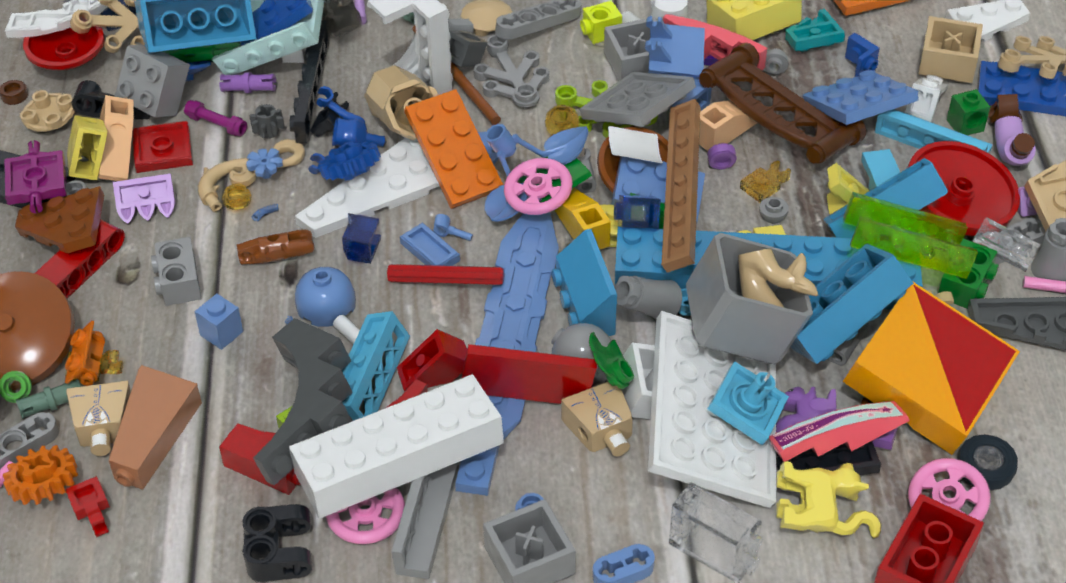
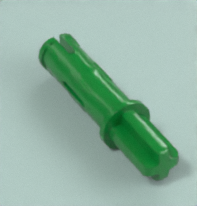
M240 42L163 52L185 63L212 60L214 56L240 47L241 44Z

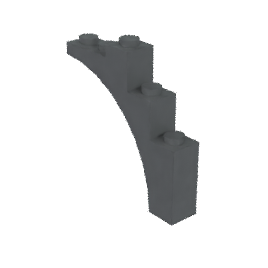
M296 318L291 320L272 337L283 359L298 369V389L295 401L285 422L273 438L253 457L266 482L274 486L293 469L289 446L352 422L343 401L353 392L342 372L352 361L341 339Z

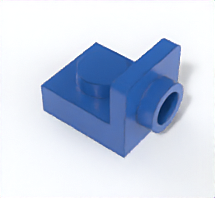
M857 33L848 37L845 54L846 59L857 65L855 77L859 76V73L862 71L876 70L879 63L878 55L880 50L878 46Z

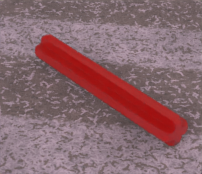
M390 264L387 269V278L390 282L502 285L505 277L502 267Z

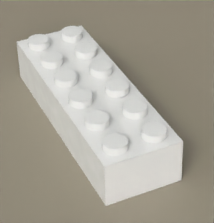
M471 374L291 445L289 450L294 473L320 519L503 444L502 417L474 375Z

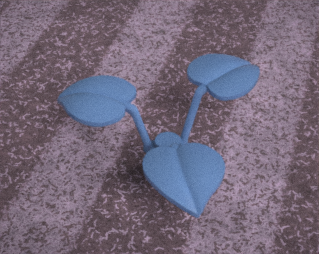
M503 124L493 125L486 132H478L493 164L500 159L506 176H508L511 171L505 158L515 153L516 143L542 158L548 157L565 165L572 162L581 153L588 136V128L576 127L552 135L544 143L545 151H541L522 140L517 134L511 135ZM504 185L499 186L487 196L485 212L493 222L507 220L518 213L507 202L504 195ZM525 192L518 196L522 201L527 200L529 197Z

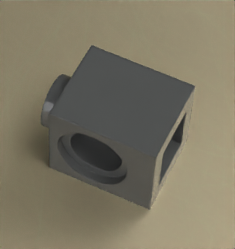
M450 31L451 62L461 67H474L480 64L488 42L468 31Z

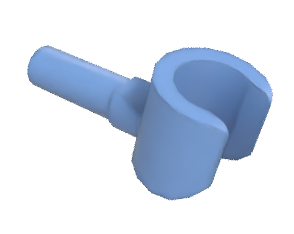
M436 215L433 231L439 237H445L450 234L471 241L473 234L450 226L451 221L447 215Z

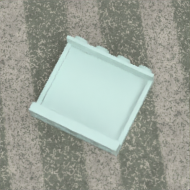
M250 0L252 12L260 8L265 0ZM310 0L313 12L291 27L214 56L212 60L225 75H236L317 44L319 41L324 0Z

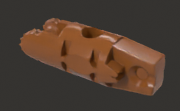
M309 229L258 237L237 244L240 264L267 263L309 254L315 248L313 241H311L312 233Z

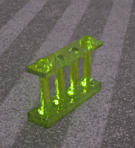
M852 192L843 216L844 223L857 226L850 242V247L860 249L867 243L893 254L897 260L967 279L978 250L960 245L967 231L966 223Z

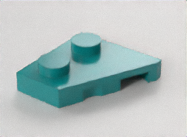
M821 9L818 11L817 18L811 20V18L807 17L799 24L787 28L785 39L795 51H807L814 47L832 46L834 43L844 42L845 32L825 9Z

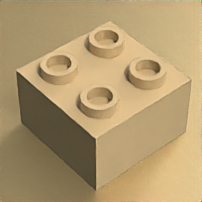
M929 16L918 74L925 76L934 75L943 79L973 83L979 57L983 24Z

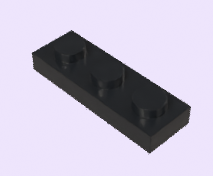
M872 441L852 452L844 443L819 457L812 449H809L786 461L791 462L795 470L819 467L835 471L842 464L850 463L853 465L854 471L860 476L880 473L881 463ZM776 453V465L779 470L783 460Z

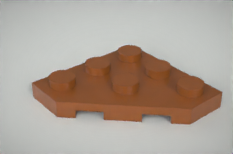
M98 186L91 189L84 188L68 196L54 197L42 203L43 210L38 213L37 207L36 213H32L30 205H27L18 211L15 228L20 236L26 238L32 236L37 242L49 247L54 244L59 247L60 251L65 253L96 245L105 195L101 187Z

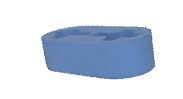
M635 544L597 559L593 565V582L635 583L645 579L654 570V552L646 545ZM638 558L640 561H645V565L633 562V559ZM607 570L609 573H614V577L609 578L607 574H602V571Z

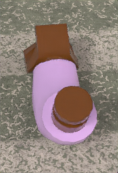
M997 95V101L990 106L987 121L989 124H995V140L998 153L1005 163L1012 166H1024L1032 161L1036 148L1034 138L1024 133L1023 119L1018 105V95Z

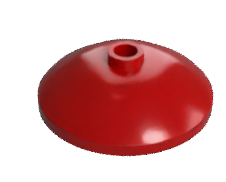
M92 26L89 32L85 34L77 33L70 27L50 34L24 37L23 49L27 59L36 66L56 71L70 70L91 61L103 48L105 37L102 27Z

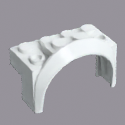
M369 0L367 7L372 8L382 18L384 24H388L411 12L414 13L415 36L405 54L394 65L417 75L427 86L435 88L438 95L451 91L453 76L450 62L452 60L449 45L451 35L448 27L449 11L447 7L438 0Z

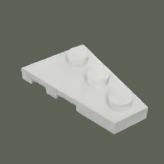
M1022 0L987 2L949 9L946 13V19L983 24L981 40L984 42L992 39V35L999 31L1006 32L1028 22L1030 12Z

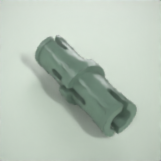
M75 379L68 384L65 383L51 389L47 386L43 388L44 391L17 399L16 403L22 419L51 409V412L58 410L57 406L69 402L67 388L81 387L79 380Z

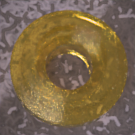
M235 183L226 187L222 200L227 208L239 210L247 207L252 197L246 186Z

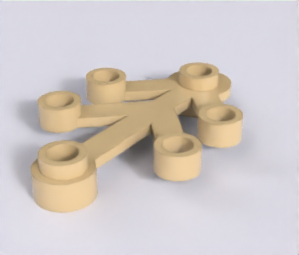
M118 0L98 1L102 5L108 6L119 16L91 15L87 10H77L73 13L70 26L75 32L80 34L89 32L92 26L122 27L115 35H109L106 38L104 48L109 53L118 52L122 43L139 28L137 16ZM124 0L128 6L135 7V0ZM79 17H82L87 21L83 22L79 19ZM140 35L135 36L130 45H136L135 42H139L145 45ZM109 41L115 42L117 46H111Z
M1017 36L1013 45L1016 50L1006 49L998 61L1000 69L1012 73L1018 72L1021 64H1042L1039 75L1047 79L1055 78L1060 65L1065 64L1062 74L1066 76V49L1055 46V40L1048 36H1040L1036 47L1031 45L1032 40L1028 37ZM1019 51L1027 52L1032 55H1021Z

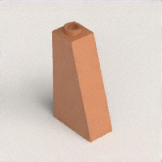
M143 365L140 366L109 457L114 479L118 483L127 487L134 486L142 490L145 488L202 404L197 383Z

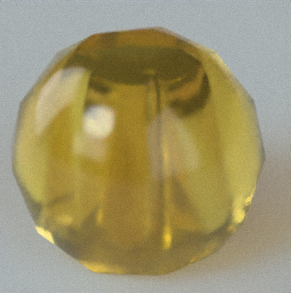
M564 104L551 107L544 120L545 127L550 135L579 127L580 124L579 116L575 109Z

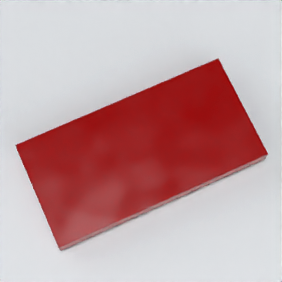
M468 344L461 378L473 374L482 389L489 396L561 404V399L592 387L597 364L594 359Z

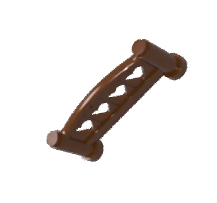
M750 43L738 45L732 50L731 54L703 69L699 75V81L703 87H718L733 104L755 122L781 138L806 149L807 159L813 164L823 163L848 145H856L866 136V126L862 120L848 125L842 122L838 123L756 67L759 63V54ZM732 82L751 83V90L743 91L740 86ZM753 96L771 97L772 106L763 105L760 100L753 98ZM774 111H791L794 113L793 121H786ZM796 126L814 127L816 129L815 136L806 135L803 130H799Z

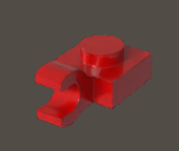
M97 476L66 488L65 491L77 520L88 516L96 537L108 533L109 530L101 511L110 506Z

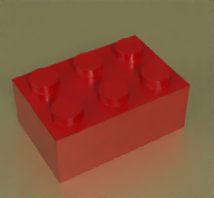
M920 493L879 565L874 583H958L977 547L984 522Z

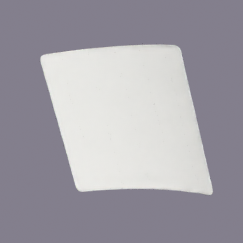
M612 126L608 127L609 144L613 155L663 163L660 157L657 134Z

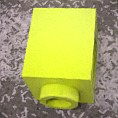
M612 0L583 8V20L580 21L582 33L587 35L593 44L604 41V27L622 24V14Z

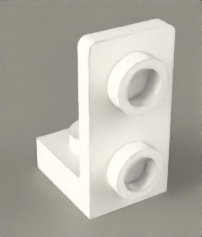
M927 75V78L922 77L914 82L912 88L918 90L919 101L907 104L905 113L932 122L940 95L947 90L948 84L942 83L943 78L934 75Z

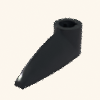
M85 80L77 87L72 99V107L79 114L100 117L105 95L114 97L115 95L102 92L101 87L96 82ZM133 106V119H150L151 115Z

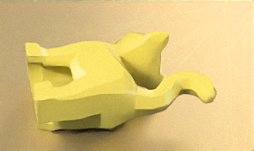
M783 462L777 472V487L782 490L800 493L801 503L794 505L789 499H780L778 501L776 517L782 519L780 528L799 531L810 529L814 532H834L840 535H850L861 524L865 523L870 528L872 538L879 537L881 524L872 512L865 510L855 512L846 522H842L838 518L836 495L856 501L860 491L869 489V484L861 482L860 475L854 471L852 464L844 463L835 471L819 467L795 470L791 462Z

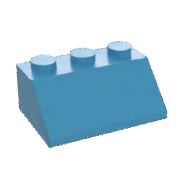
M586 229L556 256V269H552L553 283L555 287L560 286V301L563 309L568 308L569 326L577 323H589L601 328L608 336L616 334L617 292L592 229Z

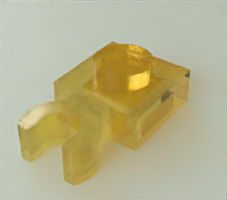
M774 161L770 164L769 170L766 171L759 167L741 179L740 189L761 203L765 198L778 192L781 183H785L790 179L791 169L788 168L780 172V161Z

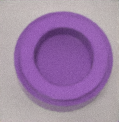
M726 143L712 146L707 153L709 165L715 169H727L734 165L737 160L735 148Z

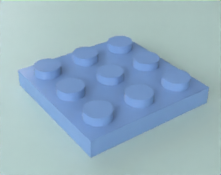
M873 70L862 71L857 77L838 79L835 84L829 86L814 87L811 92L802 94L803 99L816 107V109L846 125L919 101L918 90L906 86L905 83L894 81L890 77L877 74Z

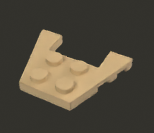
M1065 160L1030 178L1024 186L1045 231L1056 219L1066 218Z

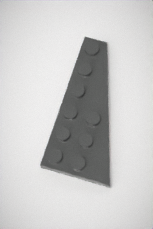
M1066 297L981 298L969 300L968 310L971 320L991 333L1066 350Z

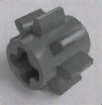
M270 104L258 106L255 114L249 115L253 134L259 133L262 138H273L278 135L279 129L285 128L282 110H276Z

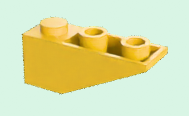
M573 188L568 199L554 211L573 240L584 230L592 229L599 250L609 247L611 221L598 202Z

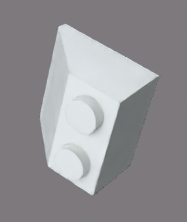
M632 342L623 357L630 365L634 379L629 382L628 387L622 389L632 417L651 419L655 345Z

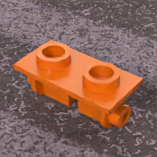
M90 321L83 329H77L71 338L72 352L65 364V369H67L66 384L76 378L81 381V384L90 386L98 379L100 362L98 361L102 358L105 338L101 332L93 331L94 321Z

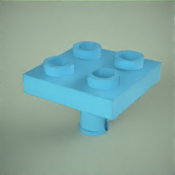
M734 361L707 410L763 445L769 438L789 396L775 388L776 383L771 375L767 381L764 380L768 373L760 372L755 375Z

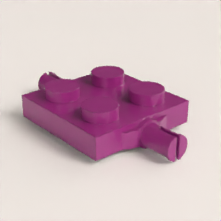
M34 140V146L32 141L28 143V154L5 159V198L8 205L30 202V211L36 213L37 207L38 213L43 210L42 200L52 199L57 196H67L65 157L63 150L40 152V143Z

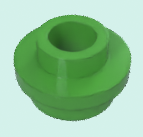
M10 371L0 380V394L9 402L16 403L17 399L28 397L31 393V380L21 371ZM15 380L21 384V390L17 393L11 389V384Z

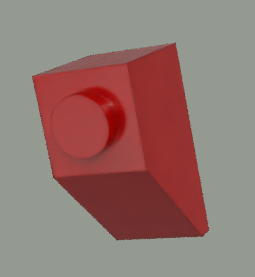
M436 329L396 367L403 390L406 391L416 379L426 383L427 388L454 381L463 372L467 353L464 340Z

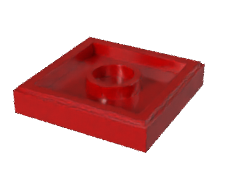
M188 121L133 128L136 173L193 165Z

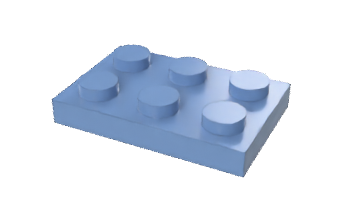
M620 156L611 204L623 207L630 193L665 204L667 162L657 163ZM699 171L696 224L698 222L705 173Z

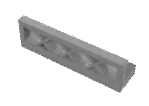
M458 462L411 482L391 551L396 575L430 579L459 471Z

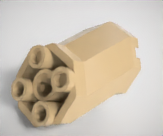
M393 65L374 72L364 96L373 116L384 122L391 131L414 141L417 140V137L404 113L405 107L437 96L438 93L435 88L427 86L417 75Z

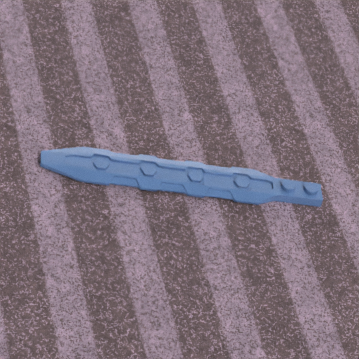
M550 212L542 215L522 214L501 241L495 267H502L504 269V282L502 285H492L491 292L487 295L484 306L486 313L480 337L476 339L475 345L530 352L537 351L535 344L541 320L544 319L549 281L552 269H555L556 256L559 253ZM487 395L502 417L504 440L521 422L526 400ZM500 445L461 461L455 483L457 492L489 495Z

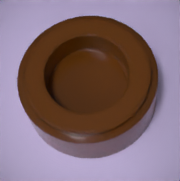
M10 80L0 86L2 102L8 105H16L25 101L28 97L25 83L20 80Z

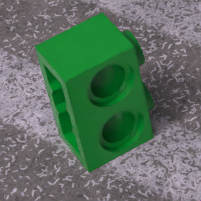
M963 238L942 276L938 293L951 292L954 304L968 309L970 299L984 298L989 286L986 282L987 280H994L999 268V264L995 263L998 251Z

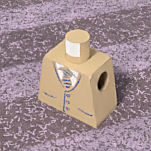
M128 381L67 388L72 420L80 446H91V453L96 456L109 454L111 443L115 442L131 393Z
M605 382L561 399V419L563 423L589 451L596 452L608 447L614 456H621L629 450L630 444L626 439L632 436L633 418L620 388Z

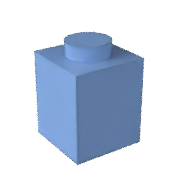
M217 293L194 311L200 336L221 350L243 333L239 308Z

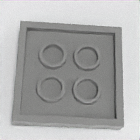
M631 72L579 110L582 119L595 120V122H613L616 125L629 124L635 125V127H644L650 124L651 120L657 115L668 111L669 107L676 101L684 99L687 93L696 88L694 77Z

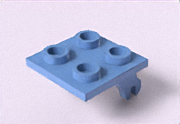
M653 16L647 17L646 26L650 28V40L645 42V50L649 52L648 73L699 78L701 71L704 69L705 28L665 24L661 17H658L657 21H652Z

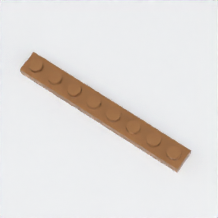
M696 99L670 108L661 264L667 273L695 264L700 105Z

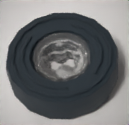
M987 434L975 435L965 440L957 456L958 460L969 463L983 475L989 490L1005 487L1012 481L1017 472L1018 457L1014 448L997 436ZM964 477V479L969 484L973 485L966 477Z

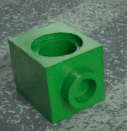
M977 89L952 95L947 121L954 131L965 135L983 132L990 106Z

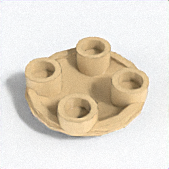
M473 0L462 9L461 18L469 19L474 25V34L483 37L488 35L489 32L495 31L498 17L512 13L509 5L501 0Z
M45 90L37 91L32 95L33 100L20 113V118L28 129L36 132L58 129L65 125L74 115L75 110L72 107L73 98L70 94L48 93Z

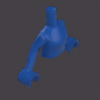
M323 86L318 90V93L325 95L327 99L318 98L316 101L317 105L320 107L327 106L341 117L335 120L332 146L340 147L350 141H354V143L361 142V144L363 142H374L379 147L384 146L385 136L368 133L365 120L362 117L348 112L332 100L334 96L332 89ZM315 153L310 157L311 161L318 163L325 159L319 153ZM311 165L308 169L312 174L320 173L318 166Z

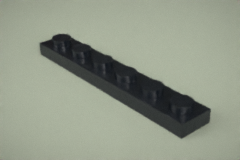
M321 21L318 43L306 48V63L302 64L303 80L298 81L299 98L295 97V115L290 116V131L295 132L296 143H307L329 45L327 21Z

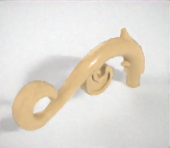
M281 140L273 147L279 151V156L284 152L293 153L291 157L283 159L282 167L295 166L304 159V146L301 143H296V140ZM240 158L225 161L211 169L204 167L203 176L198 184V194L202 203L209 206L213 212H217L222 208L216 193L219 185L215 184L228 174L230 183L235 187L242 188L251 185L256 180L255 171H248L246 166L248 159Z

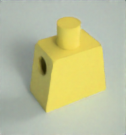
M74 116L67 148L68 176L90 180L98 179L108 133L103 120ZM81 156L88 158V161L82 162L79 160L82 159Z

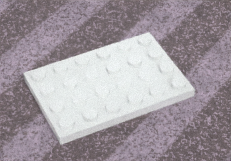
M661 311L656 318L648 472L771 508L776 502V451L772 447L769 438L761 445L707 410L734 361L755 375L760 372L768 373L764 380L767 381L771 375L775 383L776 364H769L699 346L695 339L692 320ZM776 424L770 436L776 433Z

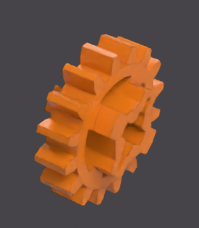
M44 445L37 452L29 449L28 455L25 457L16 456L18 462L7 465L9 471L3 473L5 480L3 483L8 496L11 495L14 502L21 499L23 505H26L31 500H34L36 505H38L46 497L49 501L54 500L53 495L55 493L65 494L64 487L75 484L73 478L78 476L77 464L73 454H69L67 448L59 450L58 445H54L50 450H47Z

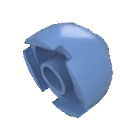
M333 267L311 269L302 276L296 285V310L299 317L310 320L311 325L317 327L333 326L334 320L339 315H347L350 311L353 313L355 309L356 297L350 279L339 269Z

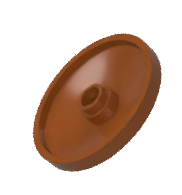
M22 271L0 274V380L10 371H21L30 378L32 385L54 372L69 352L71 347L70 341L75 331L74 314L69 301L62 291L45 277ZM16 380L12 382V391L21 389L20 382Z

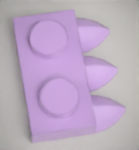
M171 173L113 182L116 210L125 223H130L135 210H138L140 215L147 221L152 217L155 207H158L159 211L166 218H169L172 214L176 202Z

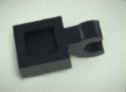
M335 92L333 93L334 96L332 100L335 103H337L336 98L338 97V93ZM346 101L339 106L347 110L349 103ZM326 106L318 113L310 131L317 137L327 131L329 133L333 132L335 120L339 118V115Z

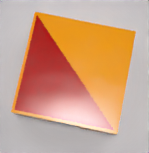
M913 282L914 284L906 289L905 295L895 304L842 382L873 403L895 401L908 415L910 421L907 424L912 429L953 455L969 435L1020 351Z

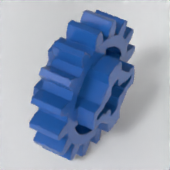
M350 141L336 149L330 150L329 155L325 156L324 160L319 161L318 167L325 180L344 178L347 181L368 172L370 166H374V162L380 160L379 157L381 155L374 142H363L361 144V142L354 143V141Z

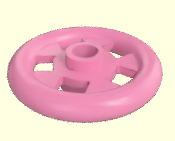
M549 158L530 159L519 164L509 173L504 184V195L509 205L520 213L527 215L546 214L559 208L568 199L572 190V176L569 170L556 160ZM539 169H546V170H548V173H547V174L536 173V172H537V170H539ZM523 175L528 177L524 184L517 183ZM560 179L561 186L553 187L552 180ZM523 192L529 196L525 201L518 198ZM550 194L551 199L542 203L539 202L541 198Z
M942 458L928 462L914 474L908 489V499L911 508L919 494H922V489H932V499L962 513L964 512L960 509L964 506L966 500L975 504V507L968 515L980 521L984 519L990 506V490L983 475L969 463L958 459ZM947 471L950 479H944L937 483L934 475ZM964 477L974 486L968 491L958 482ZM946 490L953 491L956 496L953 498H947L944 496L943 492Z
M397 487L384 492L385 495L380 500L374 496L327 515V523L339 538L350 543L371 544L382 541L392 535L399 527L405 507L403 495ZM364 505L370 506L368 509H361ZM382 508L392 509L389 519L380 517ZM348 510L351 519L342 522L339 513ZM373 523V530L358 531L359 524Z

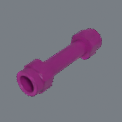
M189 100L184 107V114L189 116L190 119L195 121L204 119L226 128L227 133L233 136L242 137L247 131L248 124L242 118L235 115L229 118L206 109L204 103L197 100Z

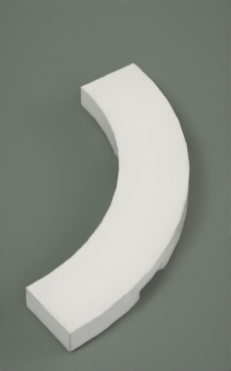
M71 0L63 4V8L58 10L12 13L5 29L7 38L32 37L65 30L71 27L70 20L75 11L87 10L91 15H98L107 9L108 6L102 5L98 0ZM79 17L81 21H87L86 19Z

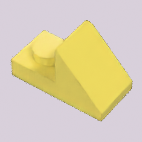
M835 163L827 168L829 178L827 184L831 191L827 194L829 214L836 212L869 192L865 186L839 164Z

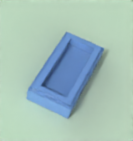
M423 222L400 236V244L425 265L453 266L460 261V254Z

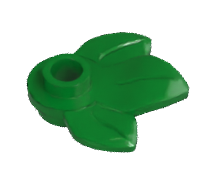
M592 332L589 336V346L593 351V358L596 364L605 373L608 382L612 386L625 389L629 386V382L634 379V374L630 365L624 359L615 339L610 341L608 346L605 347L601 345L595 333Z

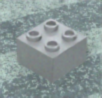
M646 19L604 27V53L618 81L631 72L648 73L649 52L645 50V42L650 40V28L646 26Z
M127 45L115 97L133 99V106L153 117L177 116L190 65L163 51L148 53L145 45Z
M546 499L483 524L484 547L504 583H554L576 573V550Z

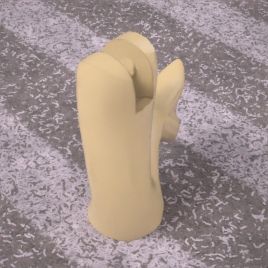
M771 248L738 255L742 297L784 307L767 284V281L780 288L790 289L801 294L818 296V291L813 282L804 276L807 261L803 253L797 256L787 270L779 266Z

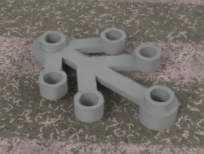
M496 34L487 38V51L493 58L498 59L504 71L491 68L484 63L474 66V78L478 81H485L483 83V94L489 98L496 97L498 94L510 97L517 106L523 108L536 105L539 101L537 89L541 84L549 81V70L546 67H537L539 65V53L533 50L525 52L524 59L516 69L507 54L508 39H502ZM535 68L532 79L529 83H524L523 79L529 70ZM492 78L506 83H510L513 85L514 88L500 85L495 80L487 79Z

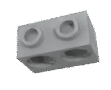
M185 237L155 243L156 255L151 256L153 272L159 273V276L154 277V284L157 295L163 294L165 306L201 300L191 238Z

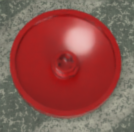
M939 141L923 146L912 156L907 168L926 158L933 163L948 190L947 194L919 210L936 225L962 235L985 236L1004 229L1012 221L1020 204L1019 187L1006 166L988 152L966 143Z

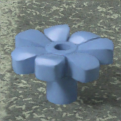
M274 148L270 149L268 153L267 149H259L258 154L251 152L246 162L248 171H255L257 177L264 179L270 178L272 174L277 172V167L283 166V159L279 157V151Z

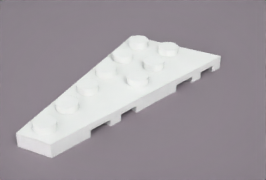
M405 137L381 154L380 160L374 162L375 165L370 166L368 172L362 173L354 179L343 181L295 215V222L303 230L309 229L312 236L317 238L346 227L348 221L363 216L366 219L374 216V211L387 207L390 210L429 195L431 189L440 185L418 140L413 141Z

